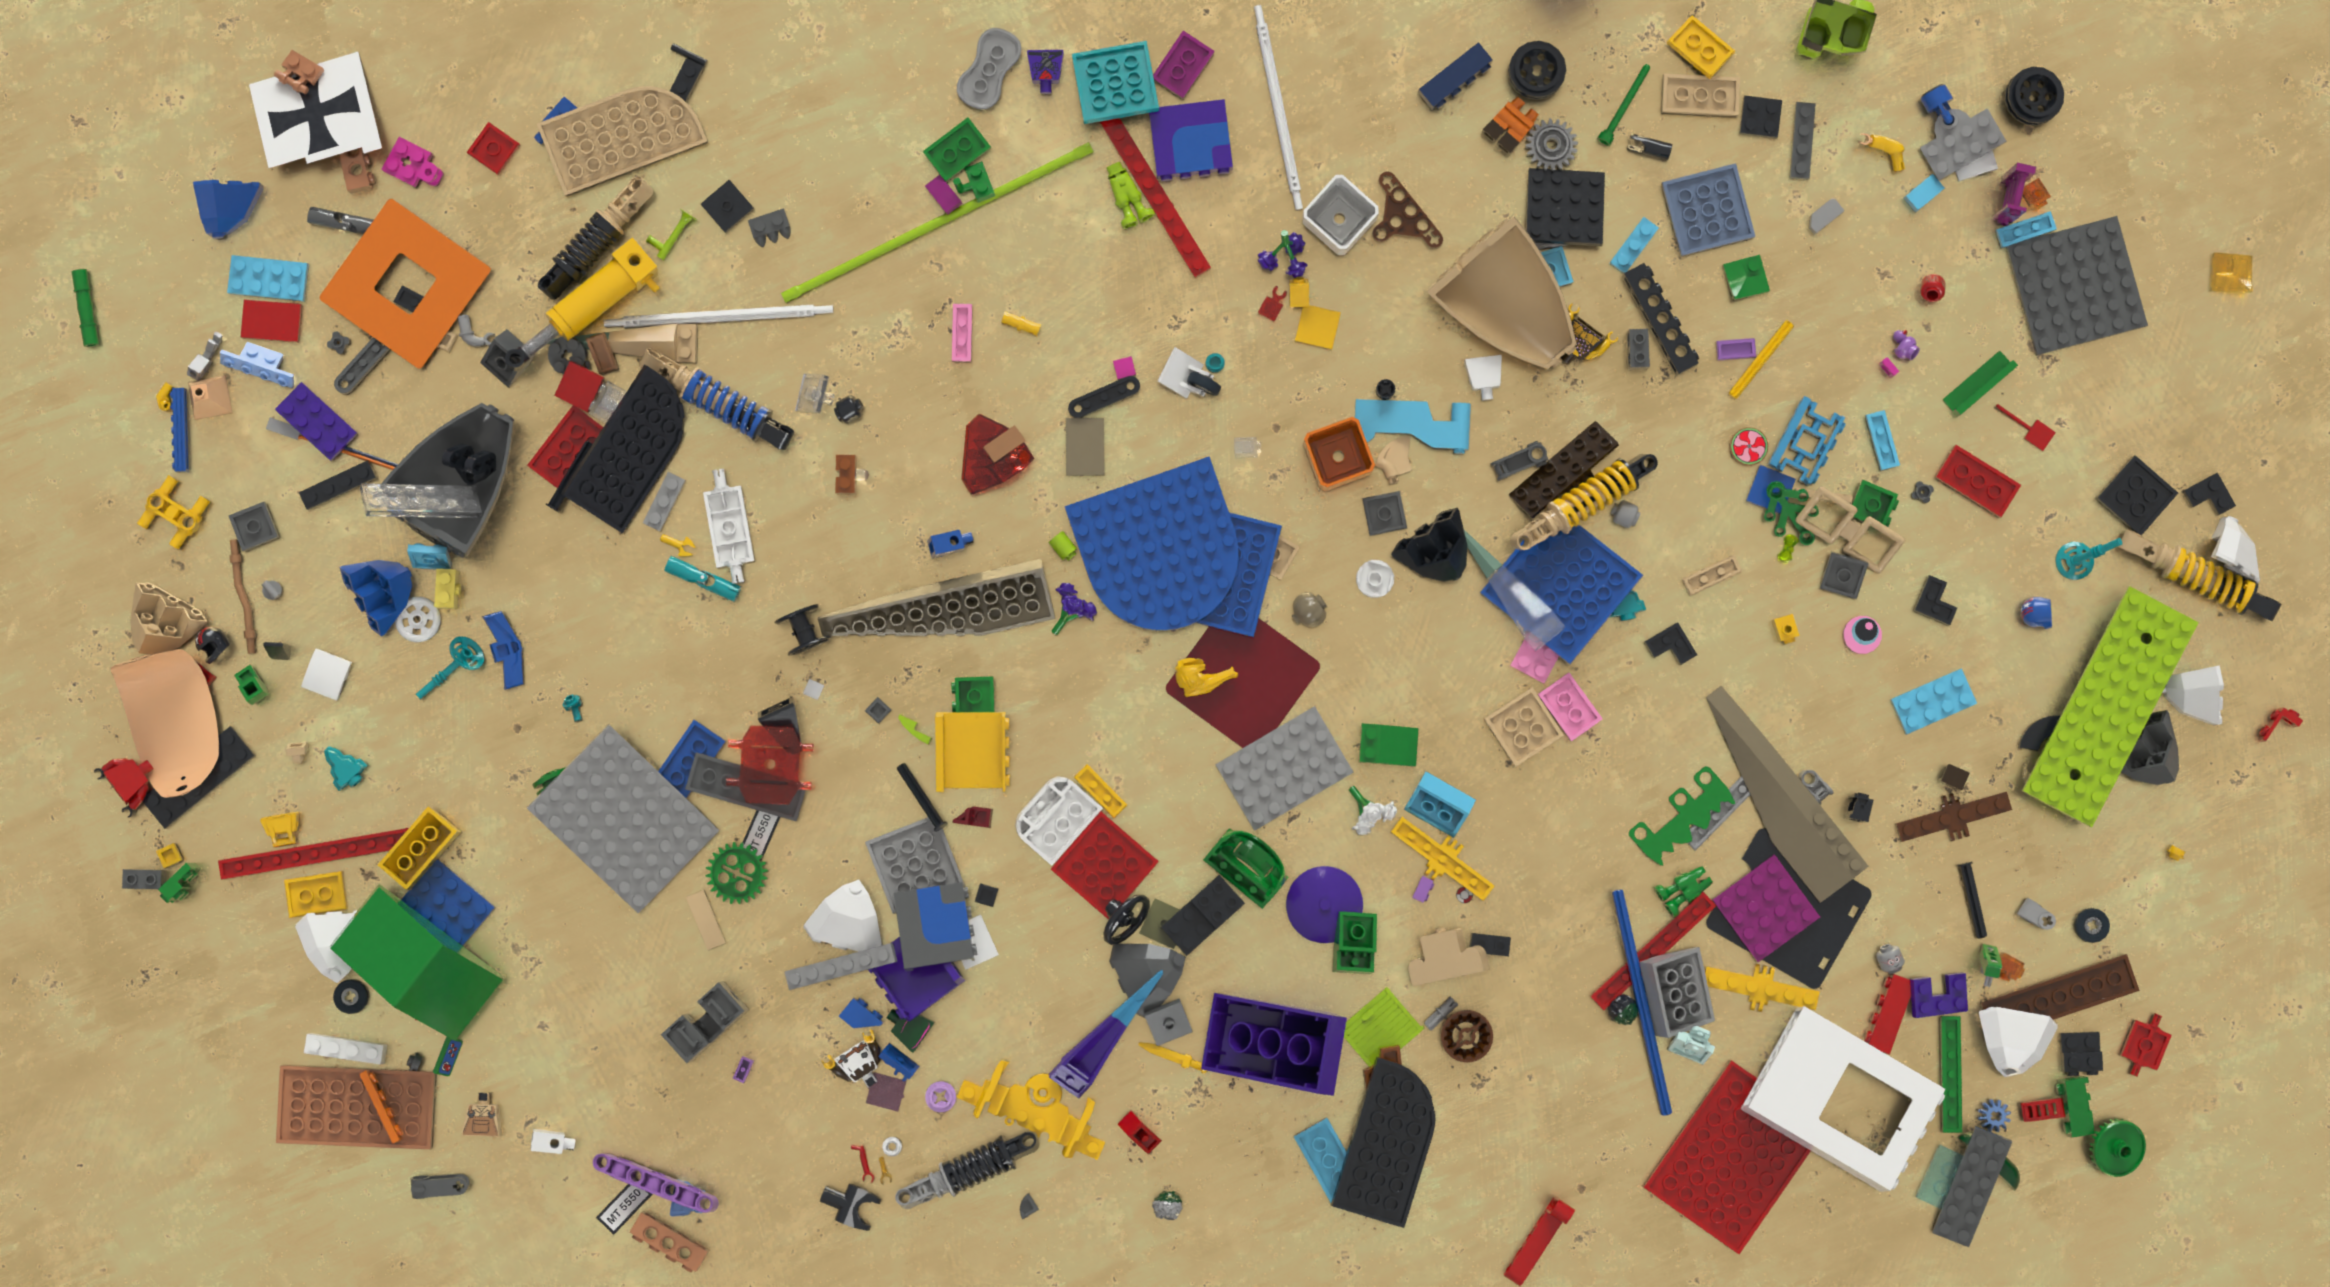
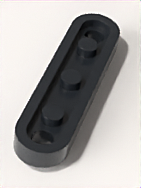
M1127 376L1080 396L1069 403V413L1074 418H1082L1129 398L1139 392L1140 382L1134 376ZM1129 383L1134 384V388L1132 390L1127 388V385ZM1076 406H1081L1082 410L1080 412H1076L1074 408Z

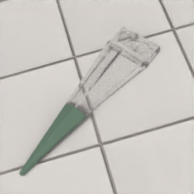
M1464 530L1468 549L1523 638L1536 652L1561 632L1565 625L1544 602Z

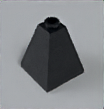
M793 696L758 712L759 722L788 753L791 752V755L802 750Z

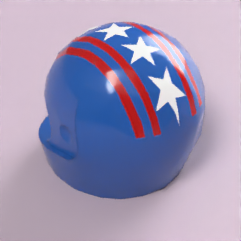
M2043 597L2027 599L2021 607L2022 620L2030 627L2042 626L2045 629L2052 628L2051 599Z

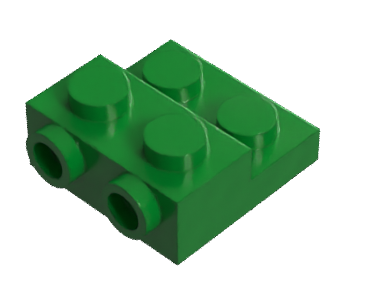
M1862 480L1852 502V505L1857 508V513L1853 518L1864 522L1870 516L1889 527L1892 519L1889 517L1891 511H1895L1899 500H1897L1898 494Z
M993 676L957 677L955 682H951L952 694L955 693V701H952V712H995Z
M185 863L158 889L162 893L160 897L166 903H174L179 899L181 901L189 895L188 891L192 888L187 881L191 882L198 876L197 871L201 868L196 863Z

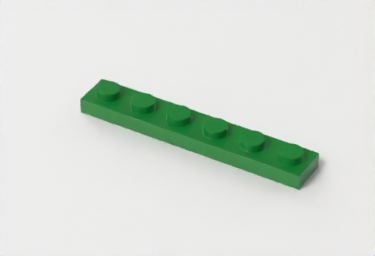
M1940 1016L1941 1087L1945 1089L1943 1093L1945 1098L1941 1103L1942 1133H1963L1961 1016Z

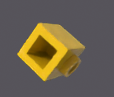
M1296 277L1289 280L1290 307H1309L1308 279Z
M1793 614L1772 620L1778 642L1784 641V644L1794 642L1795 637L1799 636Z

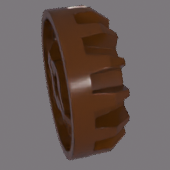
M1461 1010L1453 1013L1446 1019L1441 1028L1440 1040L1445 1052L1453 1059L1466 1063L1474 1062L1483 1058L1490 1050L1493 1043V1030L1489 1021L1480 1013L1472 1010ZM1463 1022L1472 1023L1469 1028H1460L1458 1024ZM1456 1027L1459 1030L1457 1034L1458 1039L1454 1042L1453 1031ZM1470 1031L1471 1034L1469 1036L1471 1039L1463 1041L1462 1038L1464 1036L1462 1033ZM1479 1031V1040L1476 1044L1474 1042L1476 1038L1475 1033ZM1472 1044L1474 1046L1470 1049L1461 1048L1463 1045Z

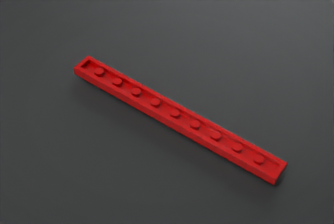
M1121 119L1100 121L1099 123L1194 278L1211 269V266Z
M409 828L218 860L220 877L223 880L390 851Z

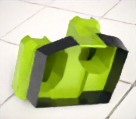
M1815 0L1805 17L1796 47L1798 55H1804L1814 60L1820 57L1823 50L1839 54L1840 56L1866 52L1877 14L1874 13L1875 8L1873 4L1865 0H1853L1849 4L1836 0Z

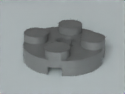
M562 336L550 344L548 359L556 372L564 374L569 361L584 366L587 360V350L585 345L575 337L567 341ZM565 350L568 353H572V356L569 357L570 360L563 357Z

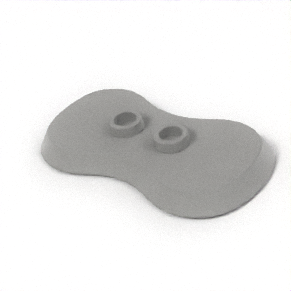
M1000 28L988 29L981 35L977 44L976 58L971 67L961 75L957 83V94L964 103L976 109H988L998 101L1001 94L1003 77L1021 55V43L1015 35Z

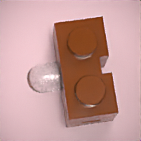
M836 455V471L839 473V477H836L835 493L837 495H856V482L867 480L869 473L865 469H857L856 455Z

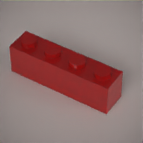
M1890 974V977H1886L1883 984L1885 991L1883 995L1880 994L1877 1001L1879 1006L1877 1013L1874 1012L1871 1017V1030L1867 1031L1864 1037V1042L1889 1055L1911 997L1910 980L1896 974Z

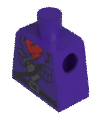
M1027 50L1033 84H1040V94H1051L1052 84L1060 83L1064 51Z

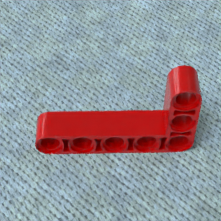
M1554 1196L1506 1269L1504 1276L1518 1286H1521L1562 1222L1567 1224L1573 1216L1575 1209Z

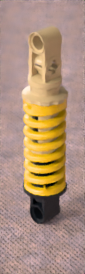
M1639 454L1628 462L1618 458L1612 463L1611 467L1604 468L1603 472H1598L1594 478L1587 479L1586 483H1581L1578 488H1573L1569 493L1563 494L1561 499L1550 501L1547 505L1548 511L1540 513L1538 519L1528 523L1524 528L1511 536V546L1518 550H1528L1549 536H1556L1559 531H1562L1564 534L1570 533L1569 531H1571L1573 526L1577 527L1580 525L1579 518L1582 521H1587L1588 514L1591 516L1596 515V508L1602 511L1605 509V504L1608 506L1613 504V498L1620 500L1621 493L1628 495L1630 491L1638 490V480L1656 469L1658 465L1657 458L1652 454ZM1645 458L1648 459L1647 467L1644 466ZM1520 537L1524 538L1522 546L1519 544Z
M2127 529L2121 539L2123 544L2118 546L2125 551L2152 562L2153 568L2156 569L2158 567L2162 570L2161 576L2163 578H2168L2174 582L2179 577L2181 578L2180 584L2182 586L2190 582V590L2193 591L2198 586L2200 587V595H2204L2206 591L2209 592V599H2214L2218 593L2220 594L2217 600L2219 604H2222L2228 598L2227 608L2230 609L2236 605V612L2239 615H2243L2249 609L2273 621L2282 605L2270 597L2257 593L2259 585L2257 582L2249 579L2243 580L2242 576L2238 574L2233 576L2232 571H2224L2222 566L2215 567L2212 561L2205 563L2204 557L2196 558L2193 552L2186 554V549L2179 544L2174 549L2168 547L2166 543L2160 546L2140 534ZM2150 546L2152 551L2145 554L2144 547L2148 548Z

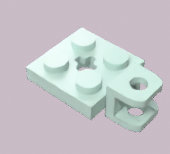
M1694 1026L1689 1033L1678 1032L1670 1042L1667 1050L1703 1065L1713 1054L1715 1046L1708 1042L1711 1035L1710 1031Z

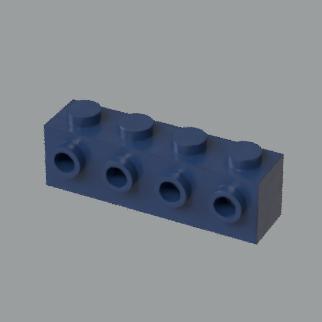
M1478 42L1418 90V94L1431 110L1434 108L1440 109L1447 103L1446 99L1448 97H1455L1462 91L1460 89L1462 86L1472 84L1477 79L1476 75L1480 72L1482 74L1486 73L1491 68L1490 64L1493 59Z

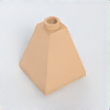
M226 375L188 382L194 420L233 413Z

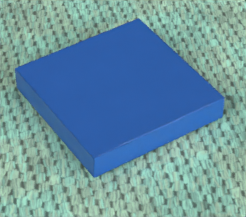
M1759 465L1746 501L1768 509L1770 498L1767 496V486L1771 482L1778 481L1783 483L1786 489L1792 490L1796 479ZM1774 488L1772 491L1777 493L1780 489ZM1777 502L1775 513L1780 514L1782 506Z

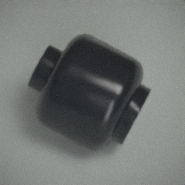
M849 395L836 402L834 412L840 422L843 421L848 424L862 416L864 406L859 398L856 399L854 396Z

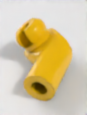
M165 382L156 395L158 406L163 411H167L171 407L169 393L174 388L167 382Z

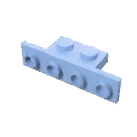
M249 342L246 343L240 356L224 350L220 352V364L228 368H234L245 374H251L263 380L278 383L280 386L289 388L294 386V374L278 369L283 360V354Z

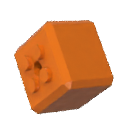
M1354 417L1311 431L1304 438L1303 444L1319 488L1324 491L1369 476L1374 469L1375 463L1360 422ZM1336 451H1341L1344 454V459L1340 462L1333 459V453Z

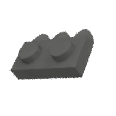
M784 208L748 220L753 238L761 247L765 246L766 235L773 243H776L778 240V231L784 238L789 239L791 228Z

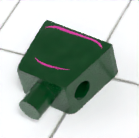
M894 1009L886 1017L895 1024L891 1032L912 1053L916 1051L935 1023L933 1020L922 1015H918L909 1022L904 1018L901 1019Z

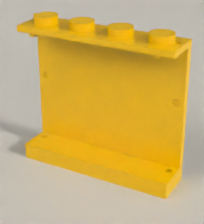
M936 712V792H944L945 788H1003V792H1006V786H1010V774H1006V767H1010V756H1006V748H1009V737H1006V730H1009V718H1006V712Z

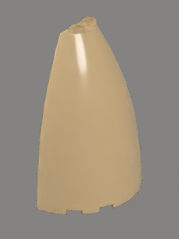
M1511 215L1509 219L1506 218L1501 221L1495 230L1493 228L1459 256L1453 263V268L1451 266L1448 267L1439 276L1438 282L1435 281L1427 292L1465 327L1496 348L1546 369L1551 366L1556 367L1562 361L1561 356L1565 353L1570 355L1577 348L1571 318L1563 293L1552 269L1530 235L1515 216Z

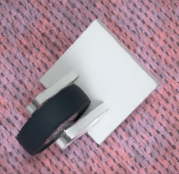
M1174 347L1158 379L1159 383L1184 398H1188L1190 392L1203 397L1206 393L1217 396L1221 390V386L1213 381L1214 375L1201 370L1204 364Z

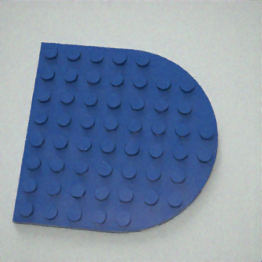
M1210 456L1064 506L1093 589L1103 604L1127 623L1144 629L1163 631L1187 627L1208 616L1221 604L1231 589L1238 568V541Z

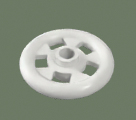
M411 597L408 599L405 609L395 620V625L400 635L406 640L424 642L437 633L440 627L441 616L439 609L434 607V603L424 597ZM414 605L416 610L409 614L406 609ZM423 606L430 610L427 615L421 611ZM416 616H420L421 619L418 623L414 621ZM408 618L409 626L407 627L403 625V619ZM428 619L433 621L430 629L425 627ZM413 628L421 629V634H413Z

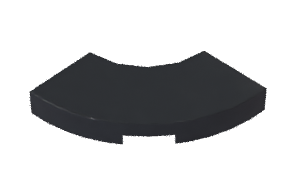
M2048 716L2034 722L2023 733L2018 748L2038 751L2041 743L2051 736L2060 716Z

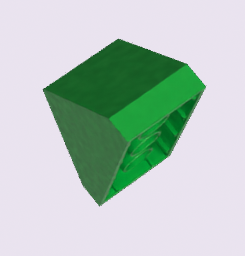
M380 884L377 885L330 945V949L394 1008L454 1041L503 981V976Z

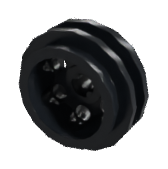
M1543 41L1527 42L1516 50L1510 60L1508 69L1510 83L1516 92L1525 98L1534 100L1548 98L1556 93L1564 82L1566 74L1565 59L1559 49L1550 43ZM1542 55L1545 59L1541 61L1537 56ZM1524 58H1530L1531 62L1529 64L1524 63ZM1549 64L1554 66L1553 71L1548 70L1547 66ZM1535 68L1540 70L1539 76L1533 74ZM1525 71L1526 77H1522L1520 72ZM1544 78H1549L1550 83L1545 84L1543 82ZM1532 82V83H1536L1537 85H1536V86H1533V85H1531V84H1529V83Z
M2030 67L2021 70L2010 79L2005 89V103L2009 113L2015 120L2025 125L2037 126L2048 122L2059 113L2064 103V89L2061 81L2053 72L2044 67ZM2025 81H2028L2030 84L2028 88L2024 86ZM2038 83L2043 85V88L2038 87ZM2045 94H2048L2049 100L2045 99ZM2031 95L2034 97L2033 101L2029 98ZM2038 106H2042L2044 111H2038Z

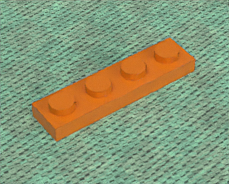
M370 1070L360 1073L359 1075L392 1144L402 1140L401 1135H403V1131L400 1125H396L393 1119L395 1114L392 1108L386 1105L385 1100L387 1098L382 1089L379 1090L376 1084L378 1082L377 1076Z

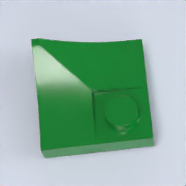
M1760 254L1722 265L1734 300L1770 292Z

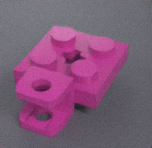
M398 137L381 169L383 172L415 188L419 180L431 186H437L444 175L441 169L430 162L433 156L431 152L401 137ZM410 157L411 164L403 166L404 159Z

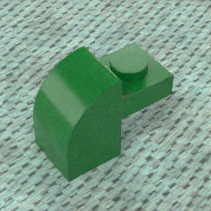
M248 665L234 675L240 684L238 686L239 690L249 704L254 705L269 695L266 685L261 681L252 665Z

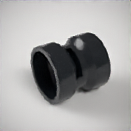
M1388 379L1381 380L1376 387L1378 398L1381 400L1392 398L1396 389L1395 384Z

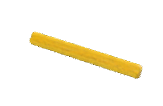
M1786 320L1730 390V396L1737 399L1793 329L1794 325L1790 321Z

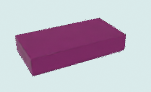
M940 174L925 185L926 189L947 215L963 204Z

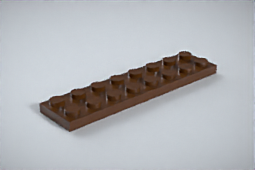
M2123 954L1981 1002L1980 1005L1982 1010L1989 1007H2000L2050 1016L2054 1020L2140 990L2128 955Z

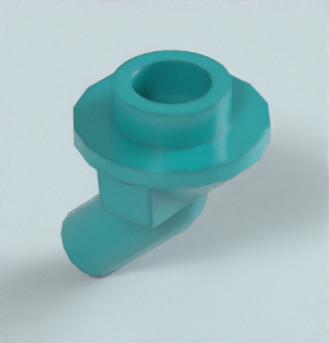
M571 694L564 699L562 706L566 711L572 710L574 722H580L582 718L579 706H581L582 702L578 695Z

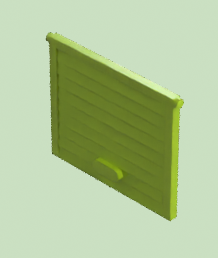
M1386 987L1346 1022L1344 1038L1370 1067L1375 1063L1376 1057H1379L1381 1047L1399 1045L1400 1049H1402L1425 1028L1417 1023L1388 987Z

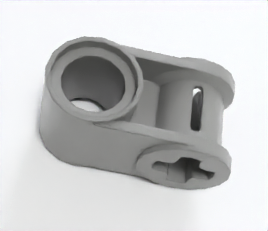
M1803 770L1798 775V778L1820 805L1822 800L1829 794L1832 795L1834 793L1830 786L1815 771ZM1807 773L1812 775V782L1809 784L1804 781V776Z
M2029 898L2025 900L2017 912V915L2041 929L2049 930L2056 924V918L2053 914ZM2049 917V925H2043L2044 921L2042 920V918Z

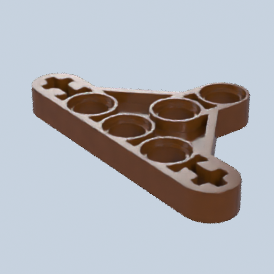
M1389 171L1383 172L1378 182L1386 193L1383 221L1373 229V239L1378 243H1383L1393 235L1420 238L1429 248H1440L1443 243L1442 234L1396 176ZM1383 177H1391L1392 179L1390 183L1392 184V186L1394 187L1395 184H1397L1398 186L1395 187L1391 192H1389L1388 190H1390L1391 187L1387 183L1385 185L1383 184ZM1395 191H1402L1404 199L1401 201L1396 200L1393 195ZM1407 206H1414L1416 213L1411 216L1405 212ZM1393 217L1400 218L1401 225L1399 227L1391 225L1390 220ZM1420 220L1428 223L1426 230H1420L1417 227V223ZM1431 228L1434 230L1431 232L1434 238L1439 237V244L1437 245L1436 243H1430L1431 237L1429 235L1427 237L1424 236ZM1378 229H1384L1386 237L1379 239L1376 237L1375 232Z

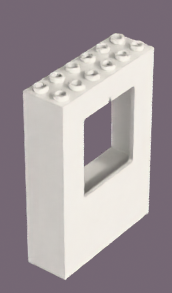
M1803 1006L1795 1009L1741 1110L1880 1192L1891 1191V1189L1894 1190L1898 1185L1899 1179L1897 1178L1901 1172L1903 1173L1908 1166L1906 1161L1910 1155L1912 1156L1918 1147L1916 1145L1918 1139H1922L1927 1131L1925 1126L1928 1121L1931 1122L1933 1120L1937 1104L1940 1105L1944 1100L1945 1095L1943 1093L1945 1089ZM1849 1063L1912 1100L1898 1125L1901 1130L1896 1129L1882 1156L1819 1120V1116Z

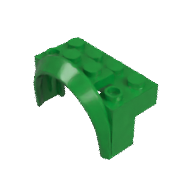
M1229 828L1203 859L1262 909L1289 878L1285 874L1283 863L1275 851L1258 837L1244 831H1233ZM1240 842H1242L1241 845H1240V846L1236 849V851L1234 852V849L1236 848V846H1237ZM1236 857H1238L1239 859H1241L1242 861H1244L1246 864H1248L1259 876H1257L1254 872H1252L1248 867H1246V866H1245L1242 862H1240ZM1273 867V870L1268 874V876L1264 877L1268 873V871Z

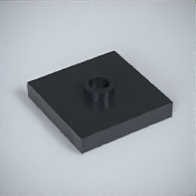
M730 180L726 181L701 203V206L725 233L754 210V207Z

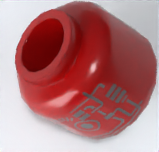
M1937 274L1926 275L1922 279L1920 286L1922 298L1928 302H1937L1944 297L1946 283L1943 277Z

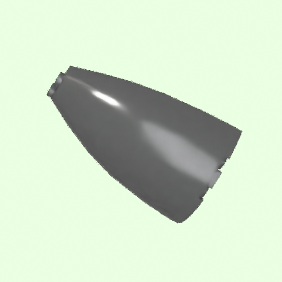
M480 403L436 429L415 446L390 472L373 493L372 497L399 521L403 522L405 520L406 524L413 531L435 545L447 547L449 553L452 551L458 557L467 558L482 534L498 501L509 462L514 419L506 413L504 415L498 414L499 410L491 404L487 406ZM459 444H466L472 446L474 454L484 450L493 452L496 455V471L483 481L467 485L455 468L443 465L442 456L445 450Z

